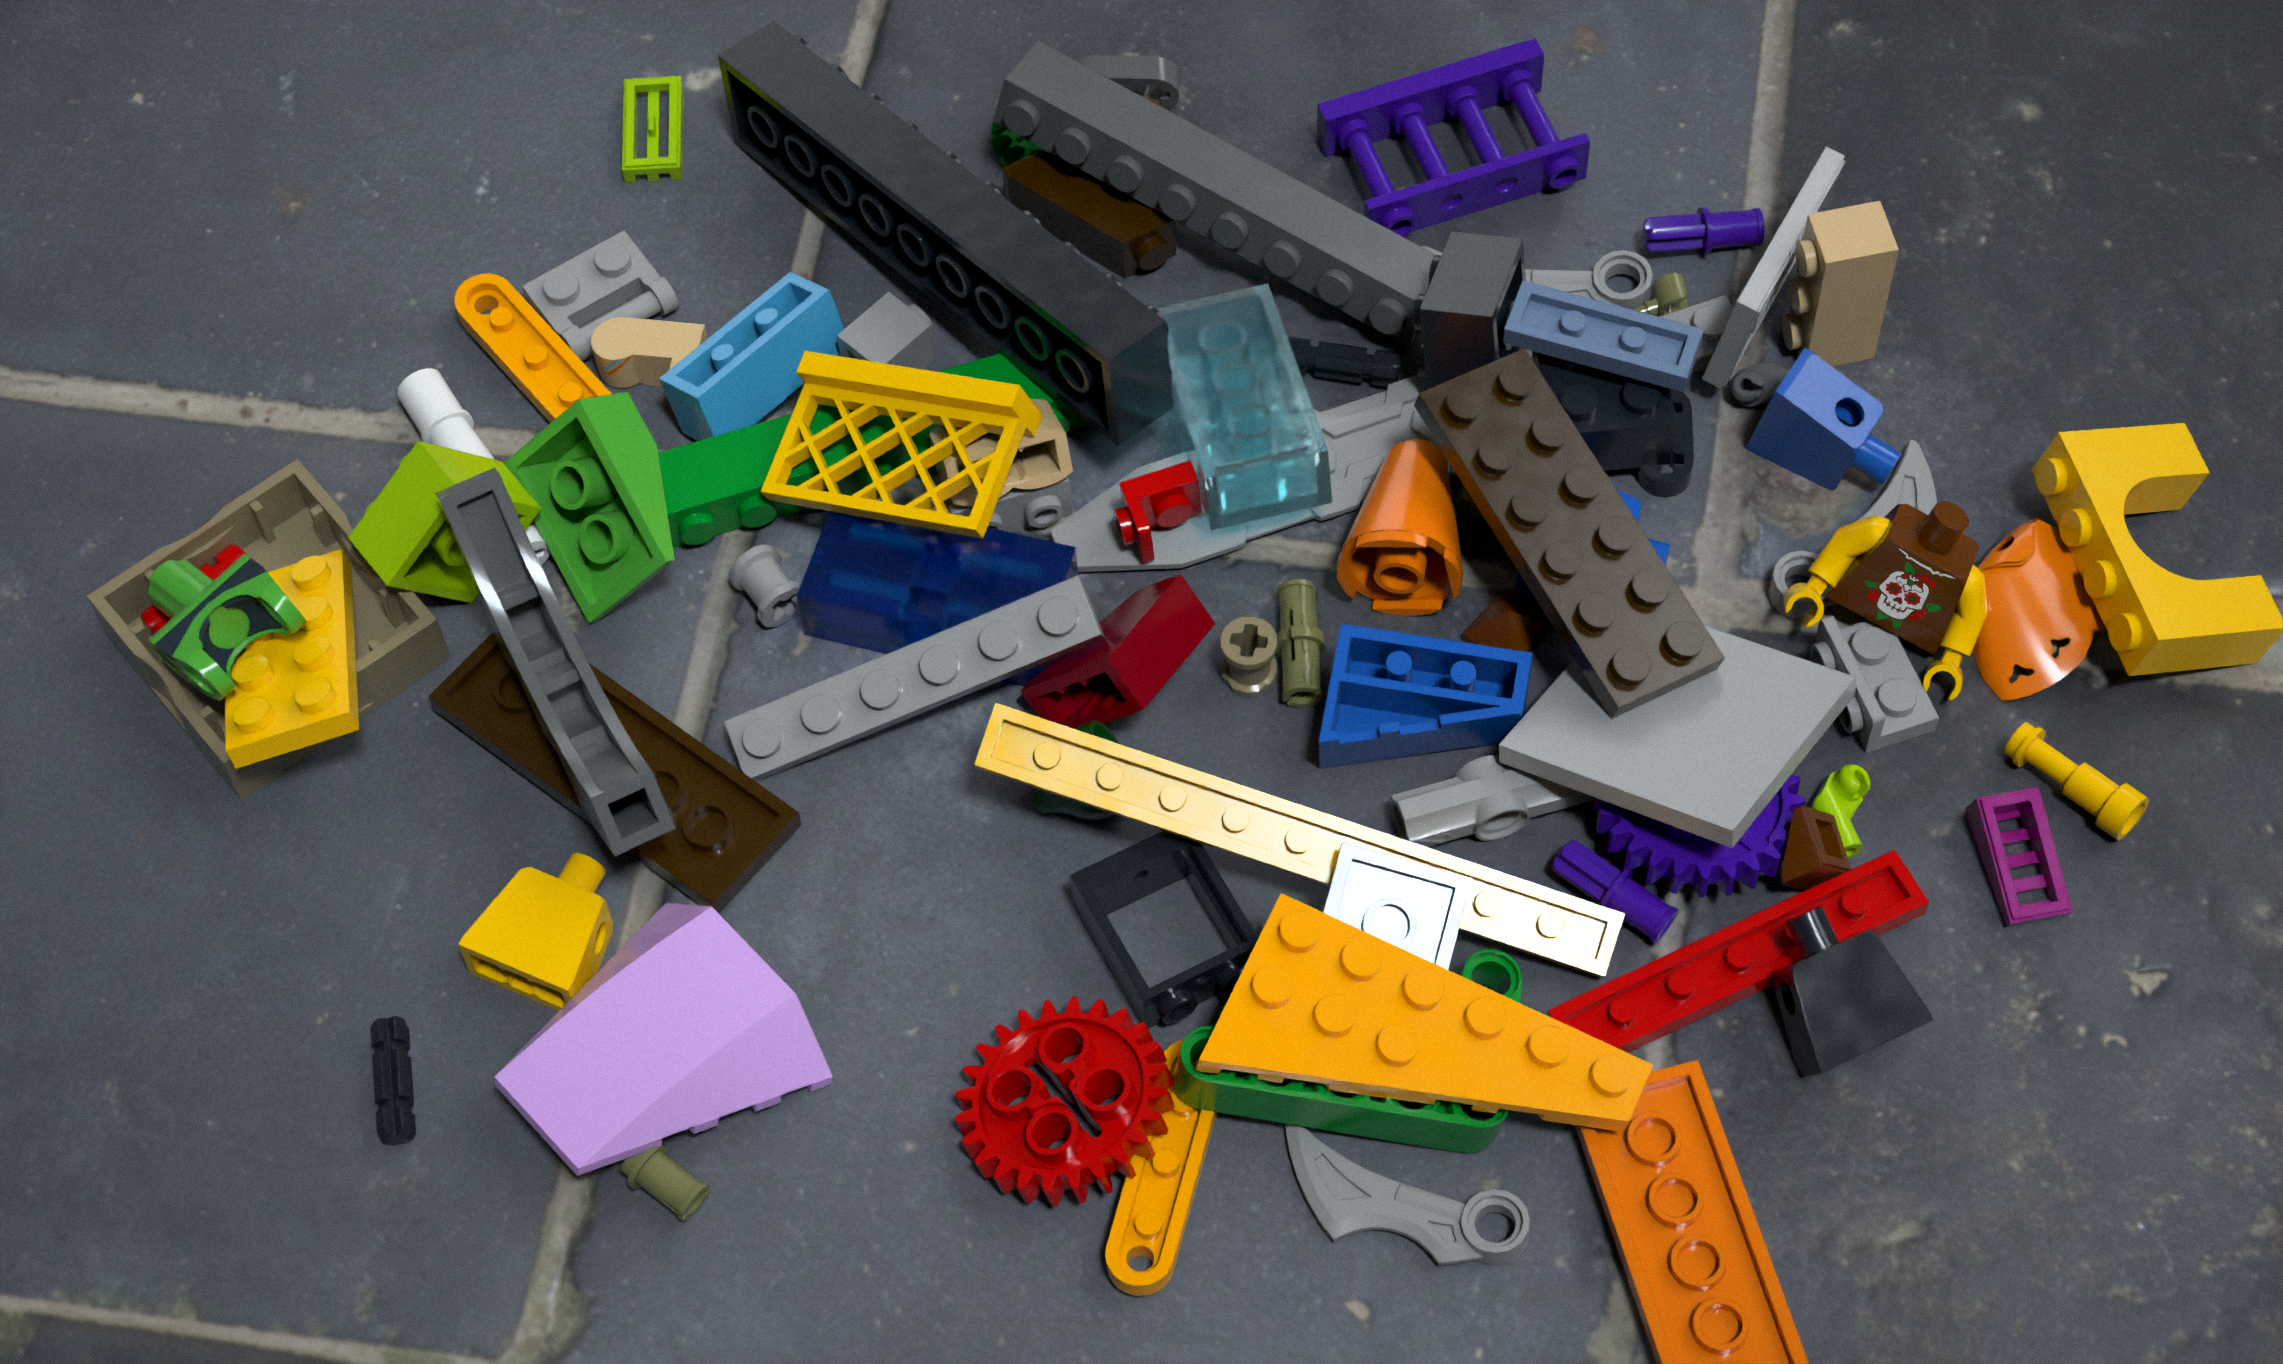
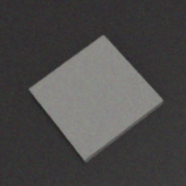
M1705 626L1725 657L1719 668L1613 719L1606 711L1575 660H1573L1499 744V762L1733 848L1854 697L1856 677Z

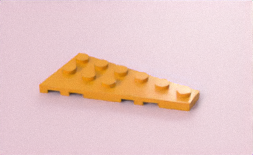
M1280 893L1198 1060L1195 1071L1220 1074L1221 1069L1257 1074V1080L1282 1083L1284 1078L1323 1083L1328 1090L1432 1105L1435 1104L1436 1100L1470 1104L1473 1111L1497 1114L1499 1109L1538 1114L1543 1121L1624 1132L1653 1064Z

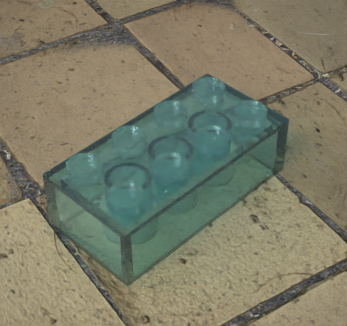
M1269 284L1156 308L1165 318L1169 328L1167 338L1169 362L1173 374L1171 378L1172 412L1188 461L1191 460L1199 480L1201 501L1210 529H1220L1332 503L1328 449Z

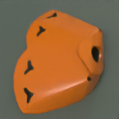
M2038 518L2022 523L2005 535L1993 548L1994 551H1990L1977 567L1985 576L1988 611L1972 654L1983 681L2001 701L2031 696L2064 678L2086 657L2094 632L2106 629L2092 598L2085 589L2084 581L2071 553L2061 539L2059 528ZM2069 638L2070 643L2060 647L2058 657L2054 658L2052 656L2053 646L2051 640ZM2015 664L2034 670L2032 675H2020L2015 682H2009L2010 677L2013 675Z

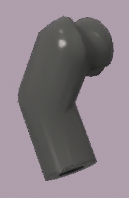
M1774 361L1746 367L1736 372L1732 377L1730 383L1731 395L1736 402L1747 407L1768 404L1790 369Z

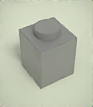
M887 292L837 335L841 357L923 370L936 360L932 333L934 328L929 317L918 306L914 304L907 306L890 292Z

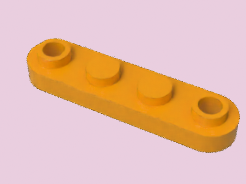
M490 273L478 274L468 278L459 286L455 294L454 303L460 323L550 423L579 399L612 394L505 278ZM487 309H493L490 314H481Z
M1183 1040L1173 1043L1164 1051L1167 1059L1164 1064H1167L1171 1075H1173ZM1198 1060L1195 1061V1062H1192V1065H1193V1067H1194L1195 1069H1196ZM1199 1071L1200 1073H1203L1205 1075H1217L1215 1073ZM1173 1085L1167 1089L1175 1104L1174 1110L1160 1113L1169 1131L1167 1135L1147 1136L1155 1152L1153 1158H1146L1136 1154L1131 1158L1136 1176L1133 1179L1127 1176L1125 1178L1105 1250L1106 1268L1110 1280L1119 1290L1134 1296H1147L1160 1291L1173 1276L1218 1113L1187 1105L1177 1096ZM1138 1256H1145L1153 1262L1152 1266L1145 1271H1135L1128 1264L1133 1258Z

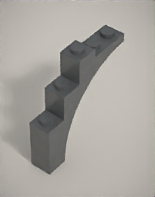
M494 467L435 493L480 596L481 606L501 652L519 677L542 733L558 753L582 811L614 856L676 829L652 770L638 752L617 717L554 595L500 473Z

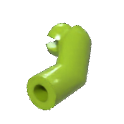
M1854 764L1844 765L1839 771L1832 772L1824 781L1811 805L1812 809L1834 815L1848 859L1856 856L1863 849L1862 842L1851 819L1863 801V796L1868 793L1871 786L1867 772L1862 767Z

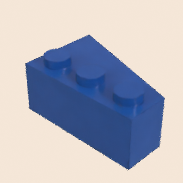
M1341 623L1319 737L1320 769L1501 743L1524 717L1533 653Z

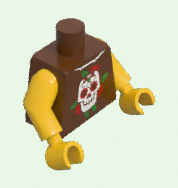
M1949 501L1938 502L1929 515L1908 504H1897L1885 517L1873 515L1838 528L1808 571L1812 574L1807 583L1794 584L1786 590L1783 597V606L1786 614L1791 610L1797 599L1809 597L1814 600V605L1806 613L1802 622L1804 627L1814 626L1821 620L1824 614L1821 595L1828 586L1831 587L1827 598L1934 655L1939 646L1945 648L1942 658L1931 663L1926 669L1923 686L1927 692L1931 677L1935 673L1940 671L1952 674L1956 682L1948 697V701L1953 700L1958 696L1962 688L1963 673L1959 667L1963 656H1971L1988 611L1985 576L1979 568L1973 565L1979 546L1974 539L1963 534L1969 525L1967 514L1961 507Z

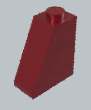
M1181 573L1134 592L1099 622L1105 638L1056 658L1022 688L1021 692L1040 718L1073 729L1092 720H1099L1105 724L1144 710L1212 629L1215 622Z

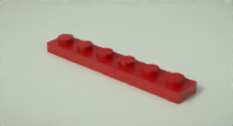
M1894 849L1549 1009L1547 1016L1629 1053L1772 986V971L1802 958L1785 921L1822 905L1838 940L1867 929L1873 930L1879 936L1926 914L1929 900Z

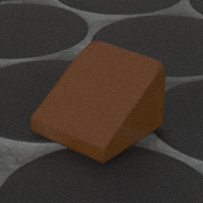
M1805 806L1794 809L1782 866V884L1806 891L1851 870L1834 815Z

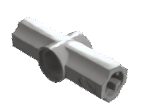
M1489 755L1467 763L1456 772L1454 778L1391 795L1390 806L1398 837L1429 847L1472 834H1476V837L1482 841L1503 839L1520 831L1528 824L1532 817L1593 800V797L1499 762V755Z

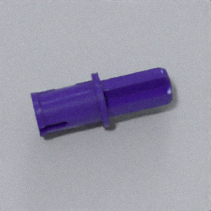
M1699 207L1696 214L1648 217L1643 223L1642 238L1646 251L1651 253L1698 249L1700 254L1709 255L1712 248L1744 245L1761 246L1764 241L1765 225L1760 208L1743 211L1710 212L1707 207Z
M1571 840L1564 845L1553 862L1552 868L1556 874L1598 902L1599 905L1625 913L1623 921L1650 939L1649 941L1654 945L1665 935L1679 913L1677 908L1671 907L1631 879L1633 871L1625 869L1621 872L1577 840Z

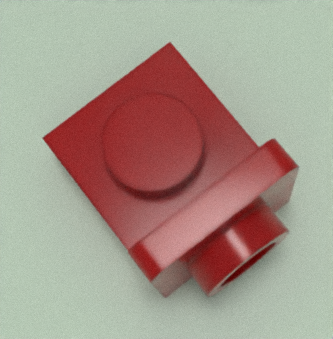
M1191 460L1119 483L1123 507L1114 510L1115 521L1124 545L1127 546L1135 543L1143 563L1155 560L1151 529L1160 526H1177L1190 517L1203 513L1199 480Z

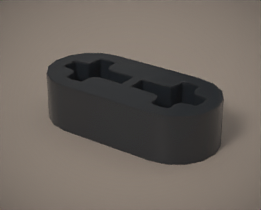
M1673 389L1670 390L1677 419L1671 464H1669L1673 471L1671 474L1660 473V467L1657 464L1640 465V467L1636 468L1638 483L1644 491L1653 496L1663 498L1673 497L1685 491L1690 484L1694 463L1692 406L1690 399L1684 392Z

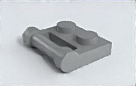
M625 230L522 286L526 301L581 361L592 356L591 335L595 328L603 321L616 317L647 319L658 312L665 316L680 307L679 300L672 286L663 276H659ZM640 292H643V294H641L640 296L632 299L631 301L623 304L622 306L614 309L613 311L603 315L602 317L594 320L593 322L585 325L580 329L578 328L579 326L590 321L591 319L601 315L602 313L630 299L631 297L639 294Z

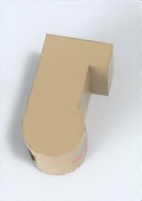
M616 317L603 321L595 328L591 335V347L598 373L602 381L609 386L629 388L638 383H644V385L662 387L659 378L706 341L708 337L705 324Z

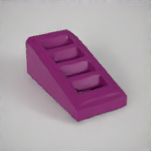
M2039 787L1976 798L1965 808L1974 842L2006 927L2067 916L2073 912ZM2018 818L2022 827L2020 829L2000 832L1997 822ZM2027 841L2030 852L2006 856L2004 845ZM2036 864L2039 875L2012 879L2010 869ZM2045 888L2049 900L2019 905L2016 893Z

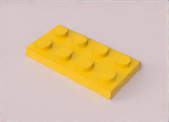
M343 549L320 556H309L295 564L268 572L306 619L307 623L294 635L290 633L287 635L271 633L253 640L241 650L231 666V677L236 687L225 696V751L236 769L359 730L352 567Z

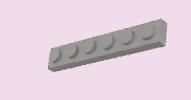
M1077 575L728 719L724 723L743 773L754 781H758L1105 638L1084 583Z

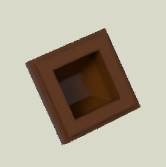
M1500 592L1462 633V639L1472 644L1531 652L1549 633L1551 626Z

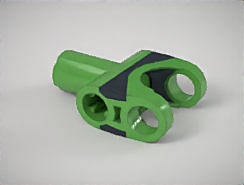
M246 554L237 559L215 580H212L187 560H168L158 566L150 576L148 597L152 605L171 620L147 641L166 664L197 691L219 701L236 687L231 677V666L236 656L245 646L266 634L280 633L287 635L290 633L294 635L307 623L306 619L264 567Z

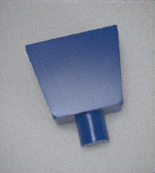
M1807 348L1803 349L1775 391L1746 446V449L1828 490H1834L1838 487L1850 466L1883 485L1902 455L1901 452L1871 435L1885 410L1882 403Z

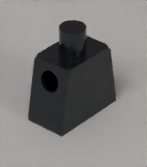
M1822 905L1785 921L1802 958L1772 971V982L1795 1064L1801 1077L1823 1073L1933 1021L1930 1011L1873 930L1867 929L1838 940Z

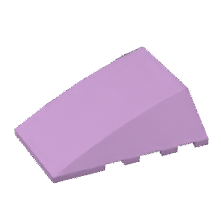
M665 903L494 1076V1085L570 1169L579 1176L643 1153L648 1148L662 1146V1139L664 1137L687 1129L695 1134L718 1126L720 1117L751 1106L756 1112L781 1103L782 1095L806 1086L810 1092L832 1084L833 1075L797 994L712 906Z

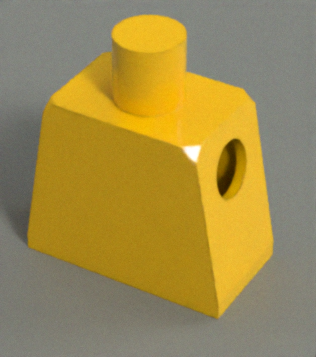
M572 853L558 878L533 867L520 869L458 943L469 973L560 1011L598 972L612 936L614 924L607 902L600 895L595 894L596 889L606 874L604 867L587 855Z

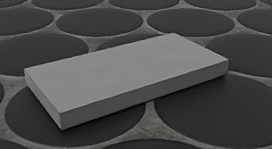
M1825 147L1739 296L1702 380L1720 389L1723 385H1727L1796 263L1795 247L1797 241L1803 240L1808 214L1823 211L1846 162L1843 160L1845 155Z

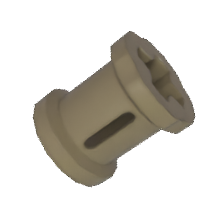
M1246 616L1232 620L1223 629L1220 637L1221 653L1224 656L1221 663L1222 681L1236 695L1257 697L1265 690L1270 689L1277 678V662L1274 658L1277 651V634L1272 625L1261 618Z

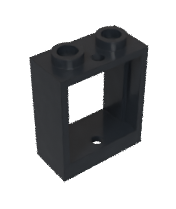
M1161 831L1070 875L1072 902L1076 912L1140 1022H1144L1148 1029L1161 1022L1164 1024L1179 1022L1192 1014L1198 1004L1218 994L1231 995L1258 940V936L1201 843ZM1186 877L1229 950L1149 988L1107 915Z

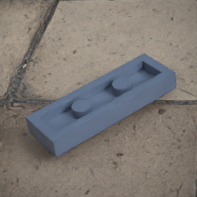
M1523 280L1504 328L1503 343L1685 392L1702 343L1704 329Z

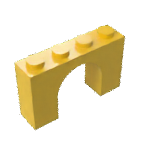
M2176 423L2057 433L2031 471L2035 477L2037 488L2043 494L2059 528L2061 539L2071 553L2084 581L2085 589L2097 608L2109 634L2110 642L2117 651L2128 676L2256 664L2283 633V618L2262 576L2195 580L2176 575L2153 562L2142 552L2132 539L2125 523L2124 515L2181 510L2210 472L2186 424Z

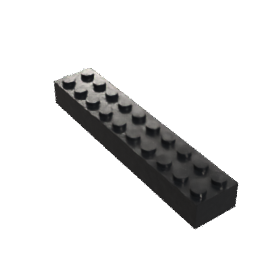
M774 21L718 55L736 144L1117 447L1173 408L1171 386L1173 374L1169 362L1167 338L1169 328L1163 315L1154 306L1144 305L1128 293L1116 277L1110 273H1102L1085 260L1073 244L1067 241H1060L1043 228L1039 220L1031 212H1022L1005 199L993 183L979 179L962 165L955 154L947 150H941L928 140L913 122L903 121L890 111L875 93L865 92L848 78L841 67L836 64L830 65L814 53L803 38L792 36Z

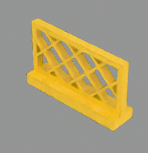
M804 351L796 373L805 384L760 492L771 501L983 539L1023 435L1035 437L1043 415L1022 387L1017 384ZM818 404L837 407L842 418L813 435L809 426ZM880 414L890 416L895 427L870 443L865 444L858 428ZM933 423L944 425L949 436L919 454L911 437ZM988 432L1001 434L995 451L973 463L965 446ZM850 433L858 450L828 467L821 450ZM903 442L911 460L882 477L874 459ZM957 451L966 469L935 486L927 469ZM812 456L820 473L799 486L787 485L786 483L792 468ZM866 465L873 483L851 496L841 494L836 482ZM919 474L928 492L906 505L895 504L889 492ZM974 483L978 495L970 516L949 513L944 501ZM936 507L937 511H933L930 509Z

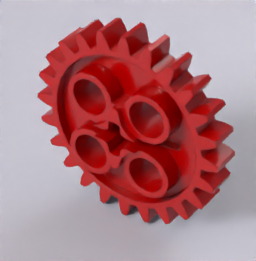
M1073 996L1067 1004L1065 1013L1058 1014L1051 1001L1045 1000L1042 1008V1018L1033 1020L1024 1009L1019 1010L1018 1020L1020 1028L1013 1032L1001 1024L995 1026L996 1033L1001 1042L996 1047L979 1043L976 1049L984 1062L983 1066H964L962 1070L971 1087L956 1091L955 1097L961 1105L963 1112L955 1116V1121L965 1136L961 1141L971 1159H975L974 1162L985 1179L993 1177L1004 1194L1009 1193L1017 1186L1025 1203L1031 1204L1041 1189L1044 1190L1052 1207L1059 1205L1065 1189H1072L1080 1204L1085 1203L1088 1195V1185L1095 1182L1107 1194L1113 1192L1110 1174L1118 1170L1123 1175L1133 1179L1136 1176V1172L1130 1159L1134 1154L1146 1158H1153L1155 1156L1147 1136L1167 1135L1169 1131L1160 1113L1174 1110L1175 1104L1167 1089L1173 1085V1077L1167 1064H1164L1167 1059L1159 1042L1153 1040L1144 1022L1134 1025L1127 1009L1122 1007L1111 1016L1102 999H1098L1088 1013H1085L1077 996ZM1080 1053L1070 1062L1061 1063L1066 1057ZM1030 1065H1040L1051 1077L1062 1095L1069 1103L1073 1105L1078 1104L1085 1119L1091 1126L1093 1125L1096 1130L1101 1132V1135L1091 1137L1078 1123L1067 1105L1059 1097L1051 1096L1044 1081L1029 1069ZM1121 1094V1096L1111 1104L1101 1105L1105 1099L1113 1095ZM1028 1095L1023 1102L1009 1106L1017 1098ZM1069 1137L1061 1146L1048 1149L1053 1142Z

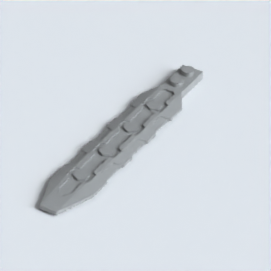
M1726 295L1660 316L1661 318L1704 329L1702 343L1691 374L1707 368L1733 311V307ZM1751 343L1743 356L1749 355ZM1526 350L1529 356L1531 357L1532 351ZM1415 375L1388 384L1386 391L1323 412L1313 409L1277 421L1274 428L1208 450L1198 447L1136 468L1050 530L1051 539L1066 573L1184 568L1243 548L1248 540L1314 518L1324 521L1359 509L1361 502L1365 501L1377 473L1392 446L1410 439H1423L1441 449L1414 407L1419 393L1427 390L1426 378ZM1191 460L1199 480L1203 513L1192 516L1177 526H1160L1151 529L1155 560L1143 563L1135 543L1125 546L1118 531L1114 510L1123 507L1119 483ZM1448 461L1450 478L1457 476L1455 470Z

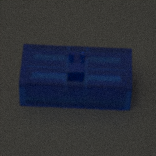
M829 511L797 594L804 635L888 654L1077 576L1076 547L989 527H987L982 539ZM1055 659L1001 681L1025 686Z

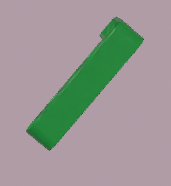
M1483 949L1474 953L1466 961L1460 976L1477 984L1488 985L1497 993L1520 1003L1522 990L1521 970L1516 961L1508 954L1496 949ZM1215 1026L1199 1027L1192 1030L1184 1038L1172 1075L1173 1088L1177 1096L1187 1105L1197 1109L1465 1154L1479 1153L1488 1149L1496 1140L1509 1113V1110L1499 1109L1497 1114L1485 1112L1488 1120H1475L1466 1115L1461 1108L1462 1105L1470 1104L1436 1100L1434 1105L1420 1103L1422 1108L1408 1109L1400 1105L1396 1099L1354 1094L1355 1096L1351 1098H1342L1334 1095L1323 1083L1285 1078L1288 1085L1275 1087L1267 1084L1264 1080H1257V1074L1221 1069V1073L1217 1075H1205L1195 1071L1192 1062L1199 1060Z

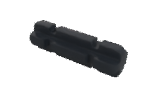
M1296 337L1287 338L1283 346L1281 365L1282 370L1288 373L1306 375L1307 369L1315 370V377L1362 384L1364 378L1372 379L1371 385L1388 387V384L1397 382L1399 379L1401 358L1396 352L1376 349L1375 355L1367 354L1368 348L1319 341V345L1316 347L1310 346V339Z
M399 1016L378 1018L370 1027L371 1046L375 1049V1053L372 1055L375 1104H378V1111L376 1112L377 1134L382 1143L386 1145L408 1143L416 1135L415 1114H412V1107L414 1106L411 1057H408V1050L410 1049L409 1028L404 1018Z

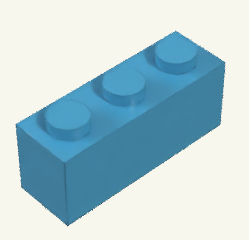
M790 271L661 376L659 380L682 433L700 441L755 425L805 383L796 373L804 351L838 356L840 351L837 335L844 330V326L830 290Z

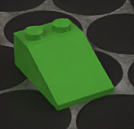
M628 392L577 400L504 462L505 466L542 508L533 521L588 623L599 621L675 560L657 445Z

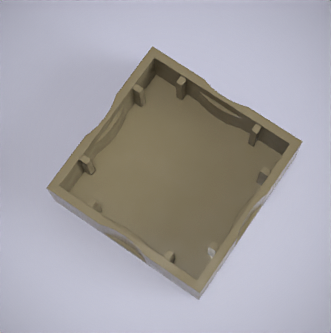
M298 459L225 505L209 522L195 532L159 548L87 595L106 636L241 801L332 739L236 769L225 751V697L219 701L194 689L166 664L147 641L152 637V634L145 628L140 616L142 611L152 604L148 597L150 576L158 566L168 560H187L196 568L201 567L205 563L212 566L216 563L212 557L228 545L235 544L249 557L263 566L267 572L295 564L309 556H320L343 549L352 567L359 720L451 659L436 617L413 591L390 587L383 582L348 538L353 529L346 514Z

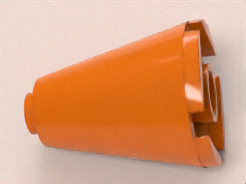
M1410 439L1397 443L1389 449L1338 555L1337 580L1344 592L1354 600L1356 591L1373 599V610L1384 614L1407 617L1427 615L1441 610L1443 600L1453 595L1455 600L1460 594L1463 567L1448 459L1441 449L1423 439Z

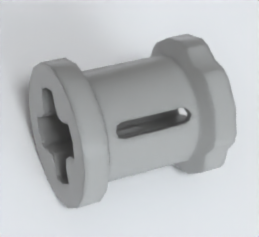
M770 544L758 545L744 552L731 566L728 576L732 585L739 591H745L758 607L757 618L766 627H778L794 619L803 610L808 602V590L799 581L791 580L780 565L781 557L779 552Z

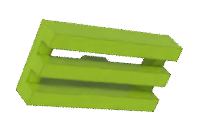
M681 76L624 79L622 173L625 183L636 182L637 175H647L648 182L660 181V174L670 173L671 180H683L684 87ZM661 91H669L668 157H660ZM648 92L647 158H637L638 93Z

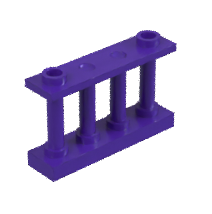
M1536 38L1317 104V142L1325 158L1345 151L1351 153L1372 196L1371 199L1364 201V216L1402 237L1416 230L1552 188H1566L1576 181L1586 178L1590 140L1586 133L1559 140L1535 94L1541 92L1544 53ZM1506 102H1513L1537 148L1505 157L1481 110ZM1456 118L1462 123L1482 165L1450 174L1427 126ZM1398 135H1405L1427 182L1395 191L1372 143Z

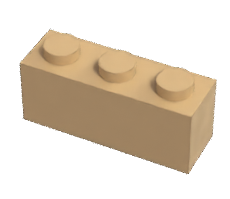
M1881 201L1808 214L1803 240L1797 241L1795 247L1798 266L1796 277L1790 278L1788 283L1791 303L1789 314L1782 316V333L1785 344L1789 350L1796 349L1798 357L1803 349L1807 348L1831 366L1874 359L1899 252Z

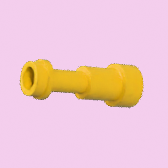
M2028 722L2023 723L2011 736L2004 749V753L2013 759V764L2017 767H2022L2027 762L2032 764L2064 787L2062 790L2063 795L2097 818L2096 826L2118 841L2123 839L2145 812L2149 798L2128 783L2119 786L2086 762L2080 766L2043 741L2046 735V731L2043 728H2035Z

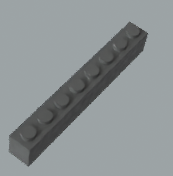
M1040 41L1036 42L1004 79L993 119L994 123L1407 347L1412 344L1420 331L1415 330L1413 327L1414 304L1418 294H1426L1429 287V272L1432 259L1435 256L1434 253Z

